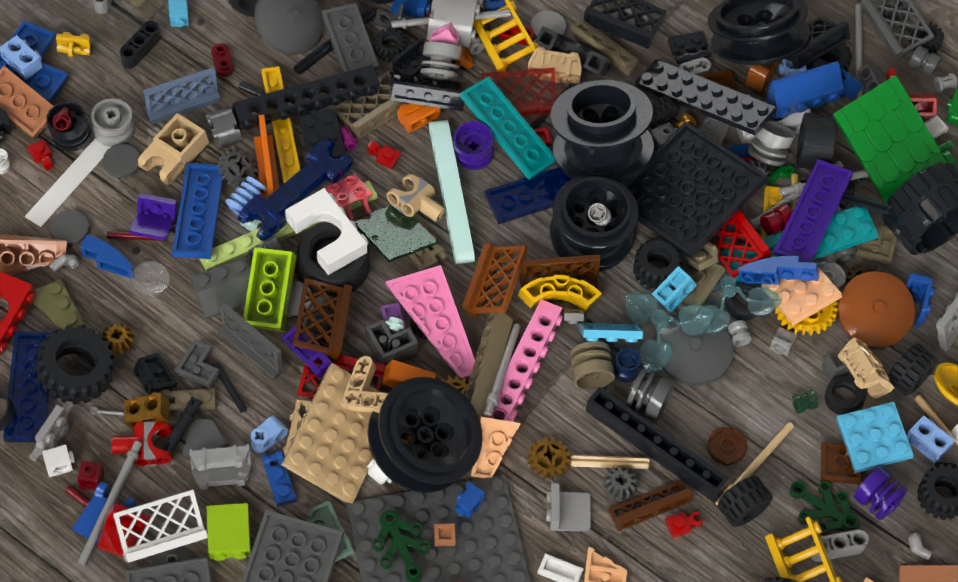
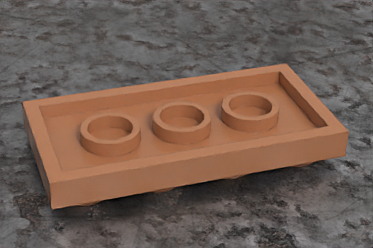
M3 66L0 69V108L6 111L9 119L35 139L47 126L46 116L53 105Z

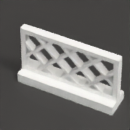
M194 490L113 513L126 562H132L208 538L202 523ZM190 495L192 503L187 511L178 506L182 497ZM166 502L173 505L168 516L158 512L161 505ZM148 508L154 512L149 522L138 518L143 509ZM176 508L186 512L181 523L171 519ZM128 514L134 518L128 529L121 525L120 516ZM156 514L166 518L161 530L151 525ZM189 514L196 518L197 527L188 528L184 526ZM136 520L146 524L141 536L131 531ZM169 520L179 525L176 532L171 535L164 532ZM149 527L159 531L155 540L150 541L144 538ZM129 533L139 537L135 546L127 548L125 540Z

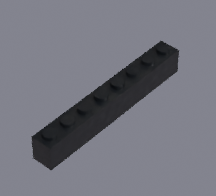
M599 387L588 399L586 405L587 413L713 503L726 489L729 478Z

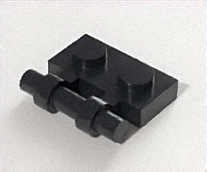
M702 31L668 38V45L672 55H680L675 57L677 64L712 56L711 50H706L708 44Z

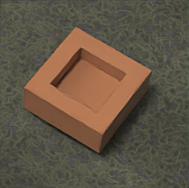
M434 524L435 546H455V524Z

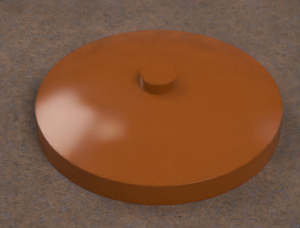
M878 271L866 272L853 278L843 288L841 292L842 298L838 300L837 314L841 327L851 339L855 337L865 342L869 348H885L900 341L911 329L915 317L914 300L905 284L895 276Z

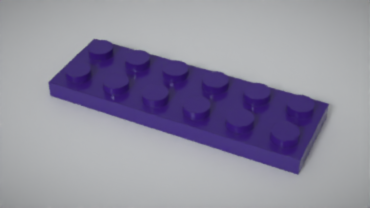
M817 159L777 243L774 255L799 256L800 262H813L853 176V171Z

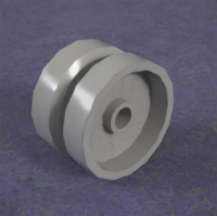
M115 98L105 99L95 105L91 113L94 136L97 141L111 147L127 143L134 133L133 116L130 106L126 102Z

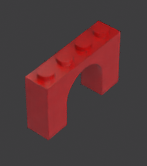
M0 272V298L9 303V309L5 318L0 321V355L6 351L10 337L15 335L19 321L24 319L28 305L33 303L36 297L32 284Z

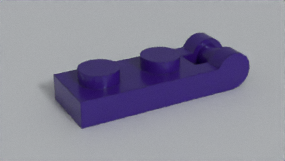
M295 325L282 337V340L320 378L332 362L324 353L292 346ZM304 333L299 335V341H310ZM320 359L322 363L317 367L314 363Z

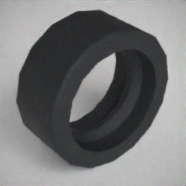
M736 283L727 292L725 298L726 311L737 320L746 321L753 319L758 315L762 306L763 298L761 292L752 284ZM737 294H746L755 301V305L751 309H740L735 306L732 299Z
M840 376L831 380L824 396L825 403L831 411L843 415L858 410L863 401L864 392L863 389L856 386L854 383L855 379ZM838 387L848 388L854 393L855 401L852 404L839 403L833 397L834 389Z

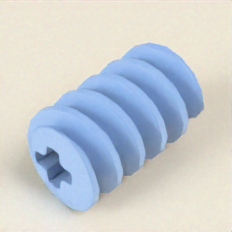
M249 176L246 177L247 183H241L242 188H236L237 194H231L232 200H225L229 209L240 218H242L240 212L247 213L245 206L252 208L251 200L257 202L255 195L262 197L260 190L267 191L261 182Z

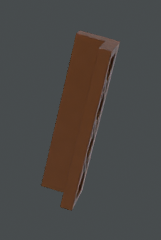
M679 480L608 509V512L619 532L691 503L693 493L690 487L685 489L682 481ZM679 488V492L669 495L670 490ZM654 496L663 497L662 499L651 502L652 497ZM634 504H644V506L633 510ZM619 510L627 512L619 516L615 514Z

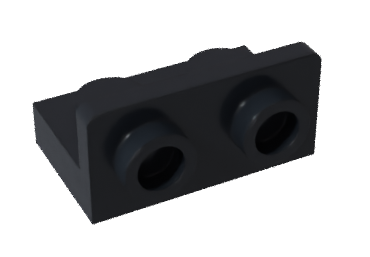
M159 353L138 358L133 372L148 395L176 387L178 382Z

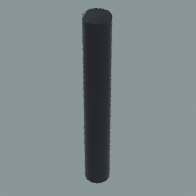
M214 363L212 366L219 369L220 374L218 377L240 413L245 412L247 407L220 363Z

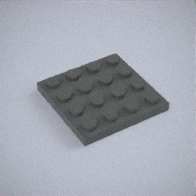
M265 510L242 582H329L344 532Z

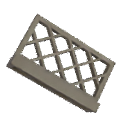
M389 71L378 77L380 87L377 94L358 98L363 99V103H353V101L348 100L331 107V109H335L336 117L346 126L350 127L354 132V137L358 140L395 117L399 107L404 104V102L391 101L390 85L382 84L383 81L389 79ZM381 89L390 90V94H380ZM366 99H376V103H366ZM379 99H389L384 104H379ZM349 108L348 113H341L338 110ZM352 108H362L361 113H351ZM365 108L374 109L370 113H364ZM350 118H360L354 123L350 122Z

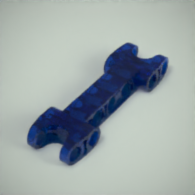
M330 138L325 139L306 154L304 161L307 165L269 197L265 198L262 194H258L251 199L238 214V221L242 224L251 220L261 221L263 225L257 232L256 237L260 241L266 240L279 232L287 224L286 209L303 200L325 180L330 184L339 181L352 167L354 158L350 155L339 159L330 157L329 154L334 148L335 142Z

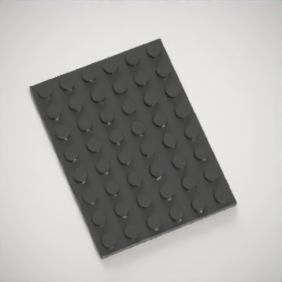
M505 475L469 481L485 492L484 502L470 519L465 515H459L454 509L457 506L456 498L460 492H465L468 481L452 484L446 489L433 493L410 491L354 501L353 504L350 502L346 503L361 582H408L405 578L407 568L398 549L393 557L391 568L383 569L380 565V559L386 554L393 539L390 531L385 539V547L382 551H375L372 547L373 540L378 537L382 528L379 521L380 516L387 510L398 513L400 520L411 524L420 523L423 526V533L419 537L413 536L411 532L399 529L401 535L420 542L427 540L431 544V550L428 554H421L419 550L406 546L414 565L419 566L422 570V578L419 582H530ZM388 517L386 520H387L388 522H391V521H393L394 519L391 518V517ZM434 524H455V546H435ZM416 527L413 531L419 532L420 528ZM376 542L375 546L380 547L382 543ZM422 545L421 548L423 550L428 549V546ZM384 560L383 563L387 565L390 561ZM412 570L410 571V574L416 575L417 571Z

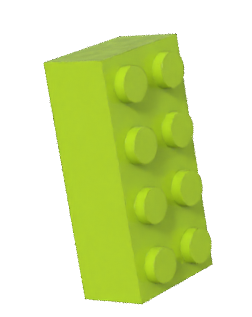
M254 247L243 319L255 329L285 332L297 257L293 252Z

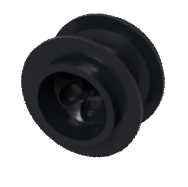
M614 80L589 81L573 86L563 92L556 99L551 109V123L558 134L553 145V155L559 168L570 179L584 175H603L624 184L639 176L651 161L654 153V141L647 130L653 119V108L649 98L638 88Z

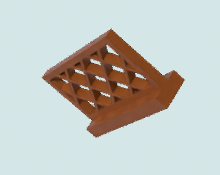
M491 243L484 244L462 304V308L471 318H477L481 313L507 312L522 269V261L525 260L528 251L526 245L493 247ZM517 252H520L519 256L514 260L511 258ZM499 253H505V255L499 259ZM508 259H510L511 262L508 263L505 267L502 268L500 266ZM499 267L500 270L493 275L494 270ZM515 267L514 271L507 276L506 272ZM504 275L505 278L496 284L495 281ZM509 282L508 287L504 291H501L500 288H502ZM493 283L494 287L487 291L489 285ZM498 291L500 293L490 300L489 297ZM487 299L489 302L481 307L482 303ZM501 299H504L501 306H494Z

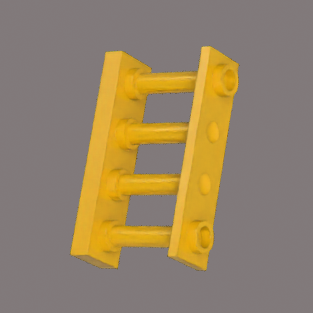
M504 0L506 6L498 9H510V14L513 17L512 20L491 31H484L483 27L496 18L474 20L473 25L501 78L508 75L505 69L508 67L507 65L532 52L534 53L537 47H539L538 44L534 43L535 41L532 42L515 12L517 8L513 0ZM516 25L520 29L521 33L498 45H492L490 42L493 40V37ZM523 39L529 45L505 59H500L498 56L500 51Z
M810 517L805 518L809 527L782 539L777 538L772 533L765 536L780 577L803 582L827 571L831 582H842L841 578L835 574L819 534L822 530L817 521H813ZM807 536H813L815 546L790 557L784 555L783 549H785V546ZM815 554H820L823 564L796 576L795 574L792 575L790 568L793 564Z

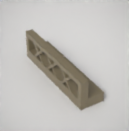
M585 20L571 26V30L575 32L573 35L590 49L612 59V65L627 76L633 73L639 61L636 57Z

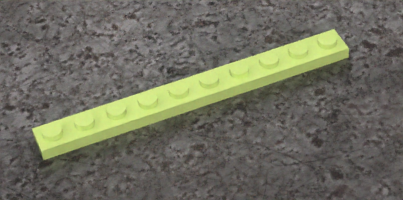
M369 181L364 182L373 193V196L367 198L369 203L377 199V193ZM360 200L350 205L351 210L362 206ZM286 217L214 247L211 259L199 258L205 271L249 255V249L257 244L262 246L263 241L271 236L279 242L295 235L296 232L286 221ZM317 222V223H315V224H313V225H311V226L305 228L304 230H307V229H309V228H311V227H313V226H316L317 224H321V223H323V222Z

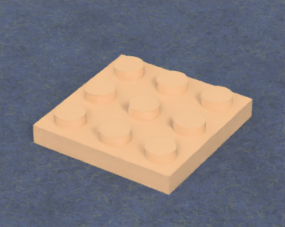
M819 267L818 281L780 279L779 285H761L764 293L792 325L799 323L842 298L841 292Z

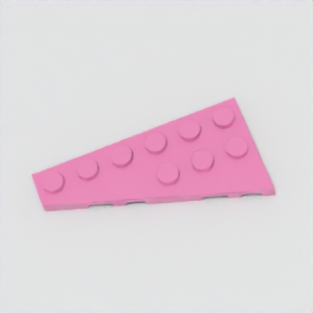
M441 265L386 281V286L453 372L458 375L460 380L469 378L475 358Z

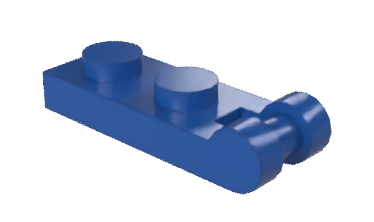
M281 450L274 451L275 453L267 455V453L262 454L261 458L276 506L279 507L296 502V496L287 468L281 465L284 460ZM277 461L278 465L271 467L270 463Z

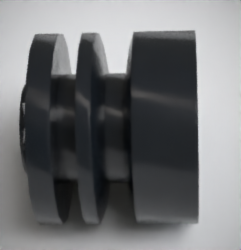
M68 101L56 104L49 110L46 116V123L56 147L63 151L71 152L82 149L89 143L91 128L82 106ZM63 107H68L72 112L71 126L67 130L60 131L54 127L53 117Z

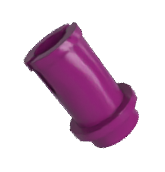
M346 126V129L342 127L340 133L344 142V148L354 150L357 147V139L353 137L350 127Z

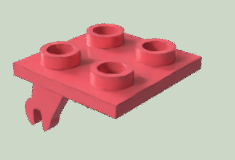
M356 174L325 187V190L334 196L336 204L345 210L350 221L352 220L355 223L350 205L359 200L367 217L372 216L367 198L373 196V193Z

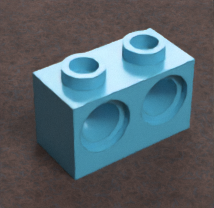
M678 266L652 295L671 313L697 284Z

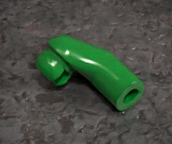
M792 165L777 167L768 176L770 177L769 182L774 184L779 178L791 177L795 171Z

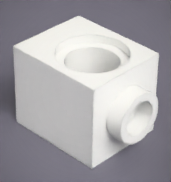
M66 445L42 451L49 477L73 471L71 463H75L72 451L68 452Z

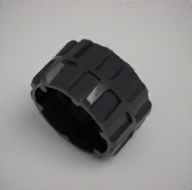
M937 163L923 169L904 182L887 200V203L892 205V210L889 215L882 213L884 223L910 254L918 255L931 252L958 234V170L950 163Z

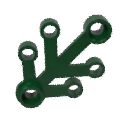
M795 481L791 484L789 493L793 498H802L819 509L810 512L801 511L798 516L799 523L807 524V521L801 518L802 515L810 517L812 520L832 517L837 521L829 523L818 522L820 526L825 528L824 531L819 533L820 535H825L827 531L842 529L844 532L858 530L860 521L850 511L848 494L846 492L840 491L835 497L836 503L841 505L842 513H840L835 508L830 491L831 484L828 481H821L818 486V491L823 494L825 503L808 493L803 482ZM825 485L828 489L824 490L821 486ZM794 490H799L800 494L795 493ZM839 496H843L845 500H840ZM846 522H851L853 526L847 525Z
M387 510L380 516L379 521L382 528L378 537L373 540L372 547L375 551H382L385 547V539L390 531L393 539L386 554L380 559L381 567L383 569L392 567L393 557L398 549L407 568L405 571L406 580L408 582H419L422 578V570L419 566L414 565L406 546L419 550L421 554H428L431 550V544L427 540L420 542L401 535L399 529L411 532L413 536L419 537L423 533V526L420 523L411 524L400 520L398 513ZM388 517H391V518H393L394 520L391 521V522H388L386 519H387ZM418 527L420 528V531L415 532L413 531V529ZM381 542L382 546L377 547L375 546V543ZM427 545L428 549L423 550L421 546ZM389 560L390 563L386 565L383 561ZM416 570L417 574L412 575L410 574V571Z

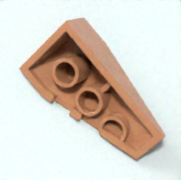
M0 234V272L13 276V274L47 266L60 255L66 254L67 241Z
M958 565L899 566V582H958Z

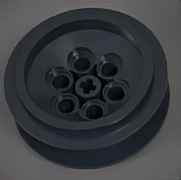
M724 0L708 16L709 29L714 33L711 38V49L718 57L741 65H764L788 58L802 49L810 39V28L804 22L808 15L807 4L804 0Z
M431 377L411 378L395 386L385 397L380 412L372 411L367 431L371 454L381 471L397 485L419 493L441 491L467 474L479 458L483 439L479 417L467 397L451 384Z

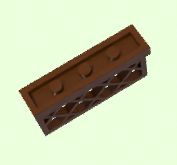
M600 255L523 260L521 274L519 275L520 287L522 288L531 281L541 277L566 275L580 281L584 280L597 288Z
M305 278L292 346L328 354L329 359L337 361L342 350L352 286L345 284L342 288ZM308 285L316 287L319 292L312 295L307 289ZM326 292H336L337 297L331 300ZM320 295L326 300V303L319 305L315 299ZM309 301L316 307L310 311L305 306V303ZM327 306H330L334 311L329 316L323 310ZM317 311L323 316V319L318 322L312 315ZM306 317L313 323L308 327L302 322V319ZM326 321L331 327V330L327 332L320 326ZM316 327L321 335L314 338L309 330ZM305 333L310 341H299V335ZM324 338L328 343V348L320 346L317 341Z

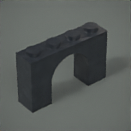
M542 26L534 42L550 51L567 54L571 52L578 53L583 67L602 76H606L613 62L609 57Z

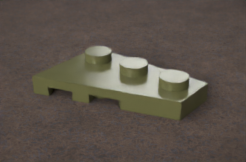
M61 279L35 290L36 297L33 304L41 313L48 316L58 328L64 330L66 326L70 325L73 328H77L78 325L85 328V324Z

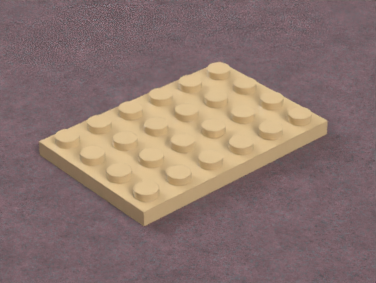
M332 363L329 365L281 465L345 503L350 502L353 504L369 470L367 466L374 459L369 448L367 434L371 413L351 411L345 406L343 396L352 374ZM357 381L355 387L361 386L363 381ZM369 385V392L382 393ZM369 399L366 406L372 405L375 399Z

